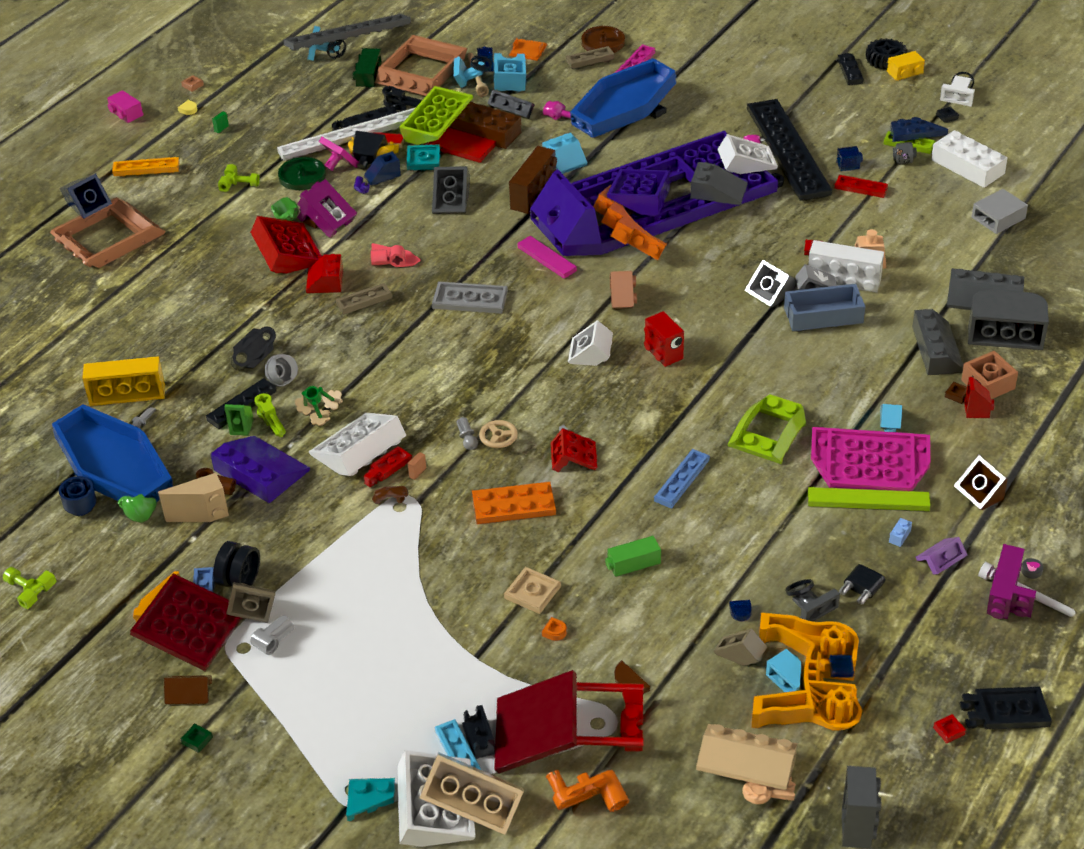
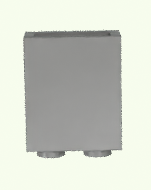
M1001 189L974 203L972 218L995 234H998L1026 219L1028 205L1005 189Z

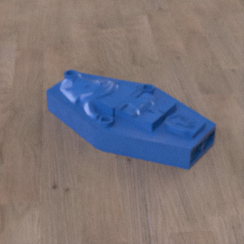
M653 58L601 78L570 111L571 124L594 138L644 119L676 84L675 70Z
M84 404L52 423L55 439L76 476L89 478L96 492L117 501L123 496L135 497L142 494L146 498H155L158 502L160 500L158 492L173 487L172 477L145 432L140 428Z

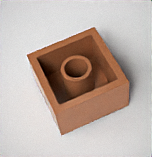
M992 351L964 363L961 380L967 385L968 378L973 377L990 391L991 399L1015 389L1018 371L998 353Z

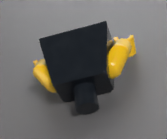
M356 130L355 138L352 137V140L348 142L350 153L358 161L357 167L362 170L367 169L368 164H372L377 156L392 151L393 153L399 152V144L394 145L393 142L388 144L386 136L383 134Z

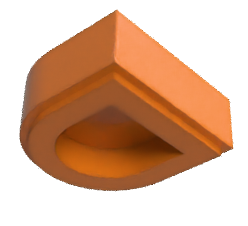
M553 617L550 618L542 630V637L553 641L562 640L567 634L566 624Z

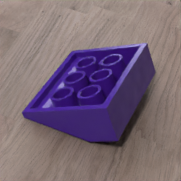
M620 169L607 193V198L641 215L655 217L659 215L670 191V170Z
M256 436L226 442L211 453L214 471L224 477L236 479L237 485L269 504L310 471V467Z

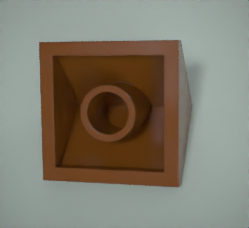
M978 455L954 486L980 510H984L1004 499L1008 479L982 456Z

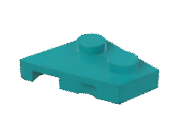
M395 778L349 779L347 821L354 820L355 815L364 811L371 813L379 807H385L394 803Z

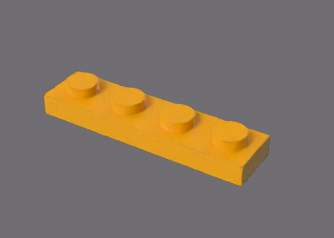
M179 157L113 162L112 173L113 176L123 177L127 175L179 172L180 161Z

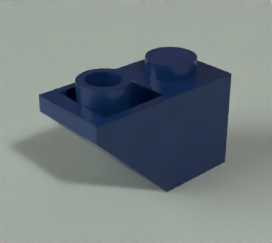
M393 151L377 156L364 174V178L372 186L401 176L400 161Z

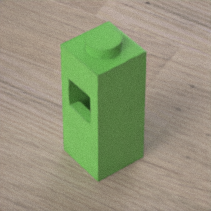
M654 536L608 548L605 563L608 570H612L614 576L617 577L661 564V548Z

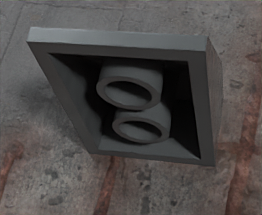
M698 162L691 180V198L741 205L748 183L715 164Z
M467 166L434 167L432 214L466 213L470 189V174Z

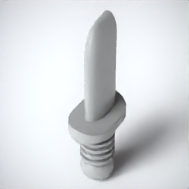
M150 407L140 417H134L131 425L138 428L140 426L144 427L147 423L146 420L156 411V408Z

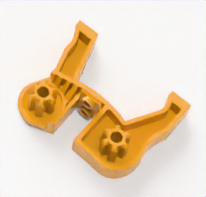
M761 612L759 638L764 643L770 641L781 642L806 656L803 690L754 696L751 728H760L769 724L787 725L811 722L827 729L838 731L858 724L862 717V708L856 697L857 688L855 684L823 681V678L854 681L859 644L856 632L851 627L839 622H813L794 615Z

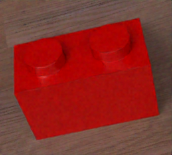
M324 254L308 269L306 294L341 292L343 280L341 254Z

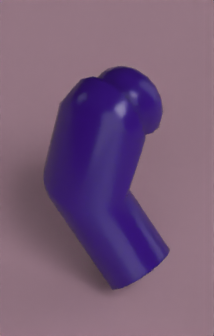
M361 176L355 178L354 189L361 194L368 193L370 186L369 184L366 186V182L363 183Z

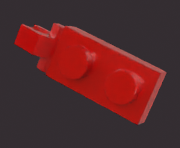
M397 446L370 465L371 468L364 475V484L372 487L378 481L385 480L412 460V455Z

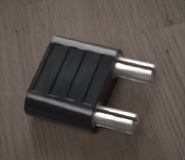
M858 564L844 580V585L839 590V593L845 595L851 589L861 594L857 602L863 605L868 598H872L886 580L882 574Z

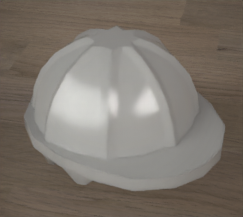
M286 354L272 356L265 365V376L270 383L276 386L289 384L294 380L298 372L295 359Z

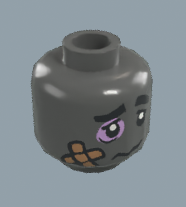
M910 142L897 143L895 148H893V161H896L897 164H911L914 158L917 157V148H913V144Z

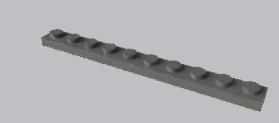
M396 14L284 39V46L289 47L290 50L297 51L299 48H310L313 45H323L326 42L332 43L339 39L346 40L348 37H358L361 34L368 35L370 32H381L384 29H393V27L397 26L404 27V25L411 23V18L404 14Z

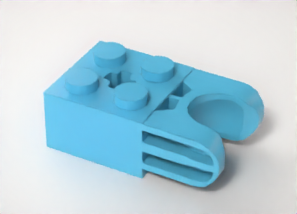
M494 53V90L525 91V54H517L515 58H505L501 53Z

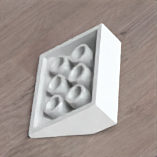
M364 413L314 447L309 453L336 473L353 476L358 472V469L371 464L375 457L385 454L388 448L399 444L401 439L406 436V433L398 416Z
M405 750L397 765L400 844L424 847L474 840L475 838L474 821L419 798L437 756L436 754ZM452 757L471 766L470 759Z

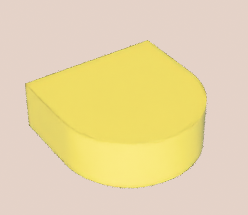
M187 100L178 107V111L185 115L195 114L198 110L197 104L190 100Z

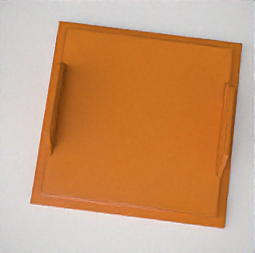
M516 38L509 56L516 57L517 54H525V59L538 61L547 43L524 39L518 40Z

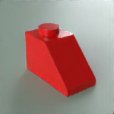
M969 377L964 403L966 418H990L991 411H994V399H991L990 391L976 379Z

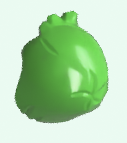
M288 197L278 200L271 206L276 219L294 221L299 213L297 203Z
M139 494L135 497L123 496L118 500V504L130 520L143 523L151 517L156 508L157 501L155 498H146Z

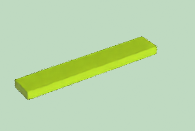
M808 487V506L930 511L929 492Z

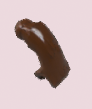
M405 486L383 487L375 490L372 501L375 504H380L386 498L392 497L396 498L398 503H402L405 497L409 495V492Z

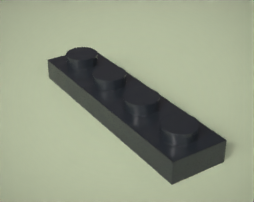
M263 378L207 414L206 419L214 427L221 429L228 424L225 404L244 405L253 408L256 406L254 399L257 395L266 393L271 396L277 392L276 386Z

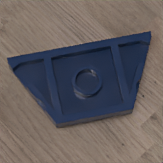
M918 117L907 120L898 119V121H892L890 124L893 142L948 135L949 130Z

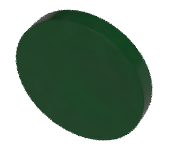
M299 157L283 163L278 170V178L281 185L285 188L308 190L316 182L325 180L326 170L324 164L315 158Z

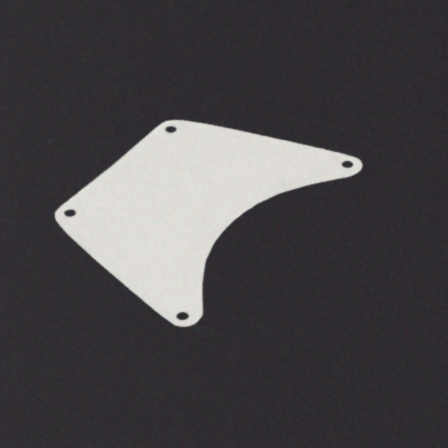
M409 495L402 502L407 506L403 512L393 510V506L398 502L396 498L391 497L360 520L275 592L268 623L245 619L233 631L225 645V652L230 661L284 726L332 795L344 806H347L348 801L345 788L349 785V779L395 778V801H398L397 765L404 751L436 755L440 752L447 755L435 732V726L456 719L467 741L462 727L465 710H468L469 716H473L476 714V706L483 705L495 744L497 698L530 686L528 683L507 677L479 661L445 630L427 602L419 577L418 544L422 508L418 501ZM280 616H287L294 625V630L279 642L278 648L271 655L265 654L250 642L251 636L257 629L267 628ZM241 643H248L251 649L245 654H240L237 652L236 647ZM577 698V736L607 737L615 732L618 720L612 710L601 703ZM602 718L605 721L604 728L600 730L593 729L590 726L591 720ZM577 745L576 747H573L571 749H575L583 745ZM495 754L476 759L482 771L489 774L497 773L494 770Z

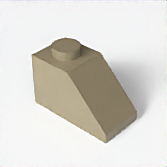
M751 628L723 637L713 652L718 656L745 666L760 662L767 646Z

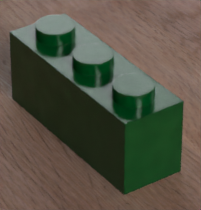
M362 48L361 54L358 55L355 71H353V80L356 82V87L375 86L377 72L382 63L381 49Z

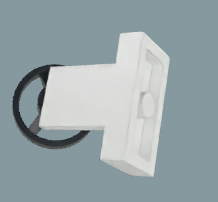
M959 72L953 76L951 85H942L940 101L972 106L975 90L972 89L974 78L970 73ZM966 74V75L970 76L971 78H967V77H964V76H958V75Z

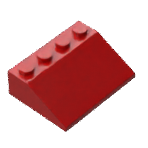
M263 216L256 217L250 233L272 272L287 274L310 268L322 257L303 223Z

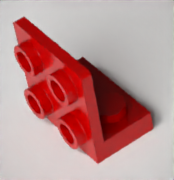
M562 428L551 442L552 470L560 472L569 461L596 470V442Z

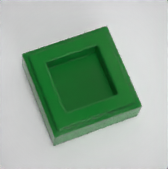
M222 111L212 118L215 133L219 134L229 127L226 112Z

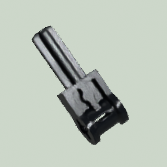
M386 86L382 89L384 106L390 107L400 103L417 107L422 101L421 99L405 96L404 90L396 89L393 86Z

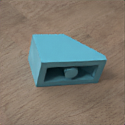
M882 404L880 407V428H884V432H896V429H901L902 405Z
M785 649L767 661L766 676L784 692L800 691L801 661L798 656Z

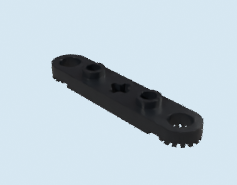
M396 103V105L394 104L390 107L385 106L344 118V120H337V122L334 121L332 123V131L407 110L405 104Z

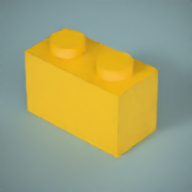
M916 51L888 58L887 72L896 81L923 74L925 60Z

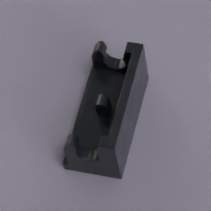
M483 705L476 706V714L473 716H469L468 710H465L463 713L464 722H462V727L469 747L476 759L495 754L494 737Z

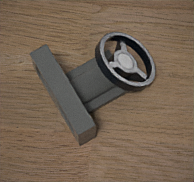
M804 579L790 584L786 587L785 591L787 595L794 596L792 600L801 608L800 618L815 621L839 607L840 593L835 588L817 597L810 590L814 587L813 580Z

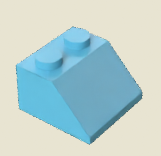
M571 133L542 142V147L556 151V170L558 169L562 174L587 165V160L579 140Z

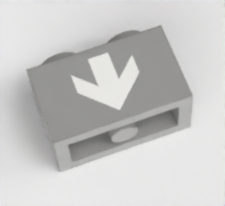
M807 264L795 276L798 290L837 286L835 276Z

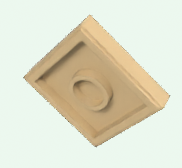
M525 567L504 593V599L540 614L560 589L561 582Z

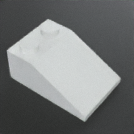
M727 134L718 148L725 169L731 173L744 174L773 170L778 167L770 147L764 144Z

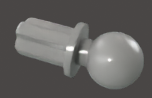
M461 417L456 421L460 431L459 436L464 439V448L473 450L477 448L478 440L473 436L474 430L471 429L467 418Z

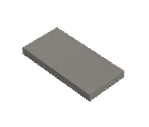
M438 282L432 302V309L502 314L508 286Z

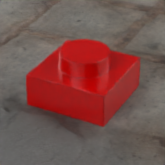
M953 714L934 722V730L946 744L964 736L966 733L964 726Z

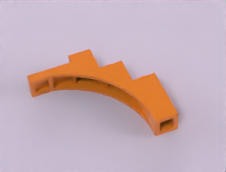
M609 185L599 194L593 207L595 211L604 215L602 223L614 229L611 237L625 245L628 243L654 259L659 260L667 244L652 236L638 225L626 212L623 205L607 198V193L611 187Z

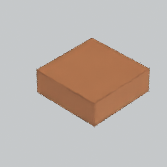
M194 75L181 82L182 87L191 92L204 85L203 80Z
M421 452L408 462L409 478L415 480L426 469L425 454Z

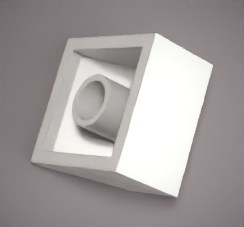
M598 320L572 338L568 363L597 366L601 362H605L610 357L613 332Z

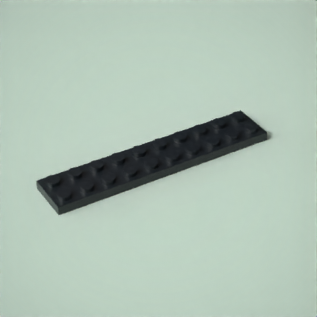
M778 99L748 103L747 110L770 147L772 154L798 199L806 201L831 196L832 189Z

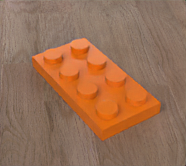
M551 482L472 491L477 524L556 515Z

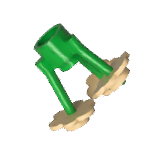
M309 386L302 392V397L295 400L297 411L302 412L304 415H310L313 425L323 426L330 420V411L319 409L318 404L323 395L325 408L338 409L339 404L343 402L341 398L342 393L339 390H330L326 393L322 387Z

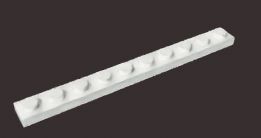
M415 108L279 146L277 150L283 161L291 160L295 157L326 149L318 142L322 136L336 145L348 143L352 140V137L355 138L356 130L370 133L395 130L401 126Z

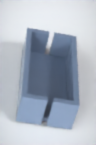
M848 284L786 291L784 310L792 331H802L864 323L865 304L860 296L857 285Z

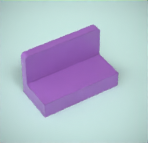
M953 537L941 540L916 556L917 561L926 560L934 575L941 573L967 556V553L960 538Z

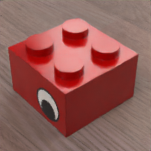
M664 311L645 318V349L650 351L656 360L660 361L665 367L684 359V330Z

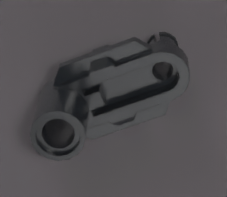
M268 326L261 329L253 328L233 347L232 367L239 371L246 368L254 369L274 350L273 342L276 339L274 329ZM236 356H245L246 362L239 363L236 360Z

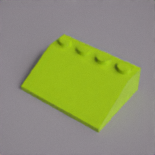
M434 86L399 127L404 141L419 145L438 140L474 98L473 95Z

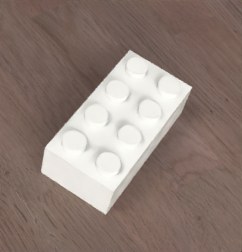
M954 130L933 144L931 160L985 188L1005 174L1008 157Z
M814 240L809 253L808 265L835 276L837 286L856 284L859 290L878 292L882 276L884 252Z

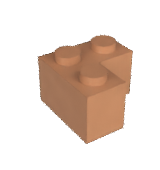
M632 271L610 272L612 309L633 308L634 304H637V293H633V288L636 286V275H632Z

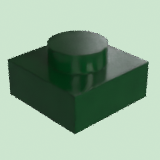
M194 723L180 740L181 744L199 753L212 740L213 736L212 732Z

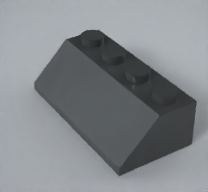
M951 268L947 307L971 310L974 294L986 289L1023 292L1024 276Z
M933 309L914 310L912 327L927 375L962 373L963 363L949 322Z

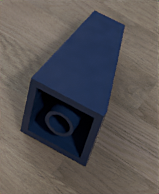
M97 174L72 181L59 188L67 204L83 219L112 204Z

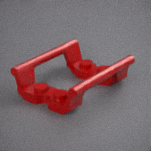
M577 682V691L622 692L625 702V709L621 712L620 737L577 736V745L624 746L625 751H643V730H640L638 726L643 725L644 684Z

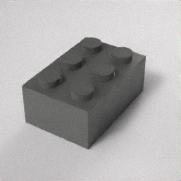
M847 766L842 802V847L871 849L872 839L876 840L879 812H881V797H879L878 793L881 788V778L876 777V768Z

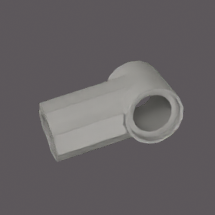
M280 616L267 628L257 629L251 636L250 642L265 654L271 655L278 648L279 642L294 630V625L287 616Z

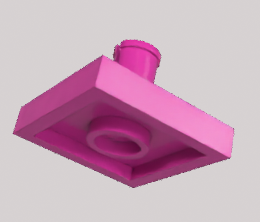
M323 136L318 142L332 153L326 164H324L326 168L333 171L340 159L357 168L358 161L346 150Z

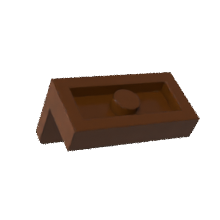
M212 675L165 677L164 703L207 704L209 702V685L212 684Z

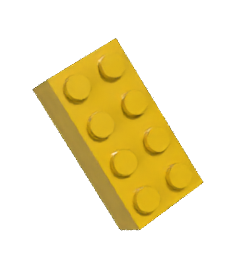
M159 356L86 363L83 366L82 379L89 406L165 399V381Z

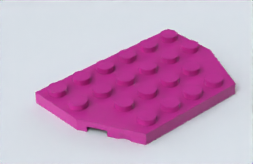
M812 427L811 460L829 488L913 491L930 468V435Z

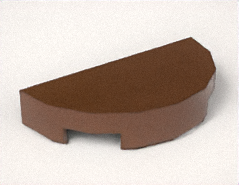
M621 660L616 665L614 671L615 683L644 684L643 694L650 691V685Z

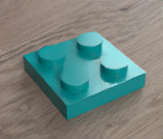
M440 144L407 146V170H434V167H440Z

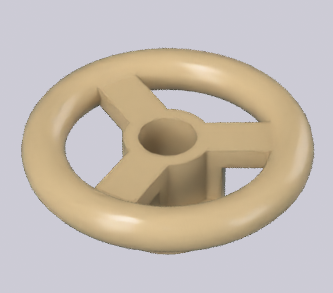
M505 420L490 421L479 432L482 443L491 448L507 447L517 439L518 435L516 427ZM496 426H505L510 430L503 431L497 429ZM488 429L492 432L490 441L485 437V432Z

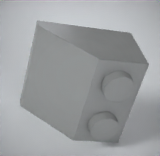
M762 260L745 291L767 305L774 307L785 299L786 291H793L797 282L792 276Z

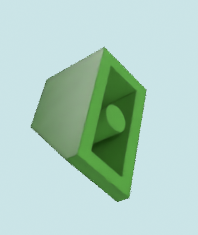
M225 404L230 435L249 436L254 421L251 406Z

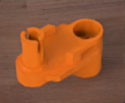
M554 770V775L553 772L546 775V779L554 791L552 799L558 810L566 809L598 794L602 796L609 812L617 811L630 802L614 770L602 772L591 778L587 772H584L577 776L579 783L570 787L566 786L559 770Z

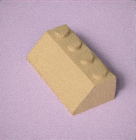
M708 724L703 736L696 770L787 790L794 768L798 743H793L787 739L771 738L764 734L748 733L742 729H730L719 724Z
M438 752L419 798L506 835L524 790L522 787Z

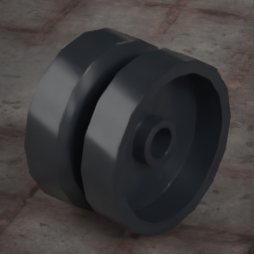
M226 541L219 549L215 558L213 577L216 584L233 587V582L252 586L260 567V552L257 547L242 546L234 541Z

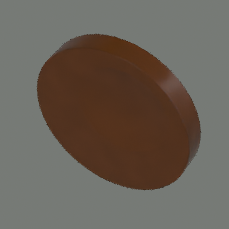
M595 26L587 29L582 34L581 44L586 51L609 46L613 53L624 47L625 35L620 29L612 26Z

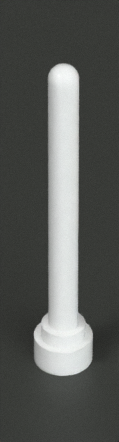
M985 562L978 576L985 580L994 579L996 573L994 565ZM1019 582L1017 583V586L1031 589ZM1038 591L1036 592L1035 600L1069 617L1075 615L1074 609Z

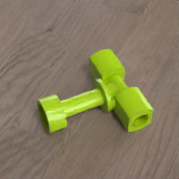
M229 164L224 170L225 176H222L218 182L219 191L222 192L229 191L231 185H236L237 182L250 183V186L258 187L260 175L251 173L250 176H239L237 174V166Z
M14 567L7 568L3 574V581L10 585L17 583L23 587V592L17 597L19 605L27 610L38 600L37 595L42 590L47 592L57 582L55 575L47 570L36 580L34 578L27 580L21 577V572Z

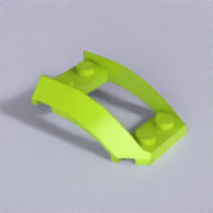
M769 394L746 411L732 434L728 447L782 464L783 458L802 427L806 426L803 406ZM758 412L788 421L778 441L746 431Z

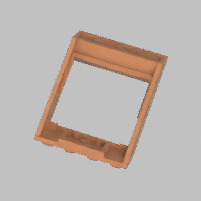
M412 35L379 67L375 83L393 86L396 89L426 96L434 86L441 87L454 73V58L460 56L464 62L467 48ZM410 53L448 62L433 79L394 69Z
M116 197L110 200L111 205L85 219L78 216L52 229L50 233L55 236V241L64 244L65 249L74 252L73 255L75 257L83 259V264L88 267L93 265L100 268L164 235L166 231L131 204ZM111 215L135 233L95 255L72 237L73 234Z

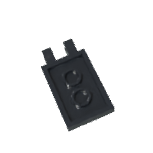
M1040 686L975 689L974 694H962L963 701L959 703L962 711H968L975 707L976 711L967 712L969 719H965L966 727L969 729L976 728L982 724L985 730L1051 727L1052 719Z

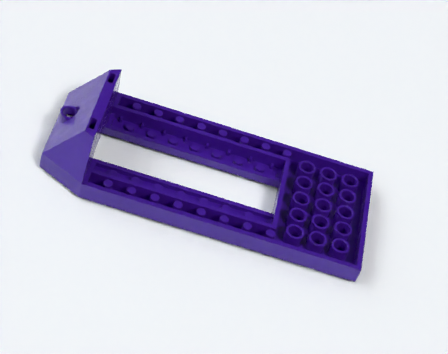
M721 131L570 183L557 169L552 173L530 209L531 220L563 256L602 255L630 245L628 243L625 245L611 237L614 229L605 224L598 226L595 208L593 207L599 194L609 185H612L619 170H670V182L686 178L691 183L698 162L715 164L726 170L718 148L728 133ZM767 170L744 174L731 173L748 183L741 204L777 192L778 180ZM690 193L665 202L659 215L655 217H648L637 212L631 214L630 217L644 230L655 236L739 205L693 199Z

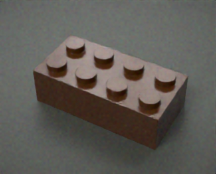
M472 101L468 103L450 125L452 129L496 141V147L506 149L522 133L521 116L473 103Z
M537 145L509 181L511 210L526 214L530 213L532 205L552 173L556 171L557 157L554 149Z

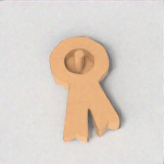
M791 777L787 790L747 782L742 791L744 798L753 804H765L770 798L793 801L796 784L792 782Z

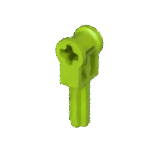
M266 393L257 395L254 399L255 404L258 406L257 416L262 418L267 426L271 427L276 436L282 438L286 434V430L276 415L271 396Z

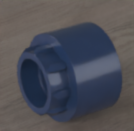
M71 477L65 480L59 487L63 508L70 514L75 516L86 515L96 505L97 498L94 486L87 477Z

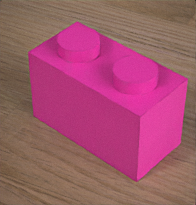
M122 90L107 98L109 111L127 123L143 116L141 102Z

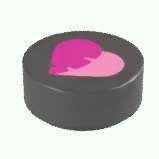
M1028 558L1023 561L1021 572L1028 578H1038L1042 575L1043 564L1037 559Z

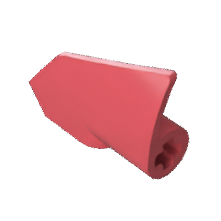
M375 243L371 244L372 266L391 264L394 267L414 266L420 262V258L400 245L388 247Z

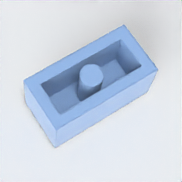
M900 518L890 533L889 543L901 547L911 532L912 522Z

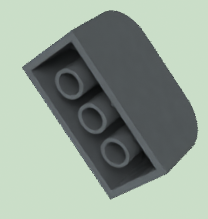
M991 289L977 292L972 298L968 323V344L1043 350L1049 323L1047 301L1042 296L1031 292Z

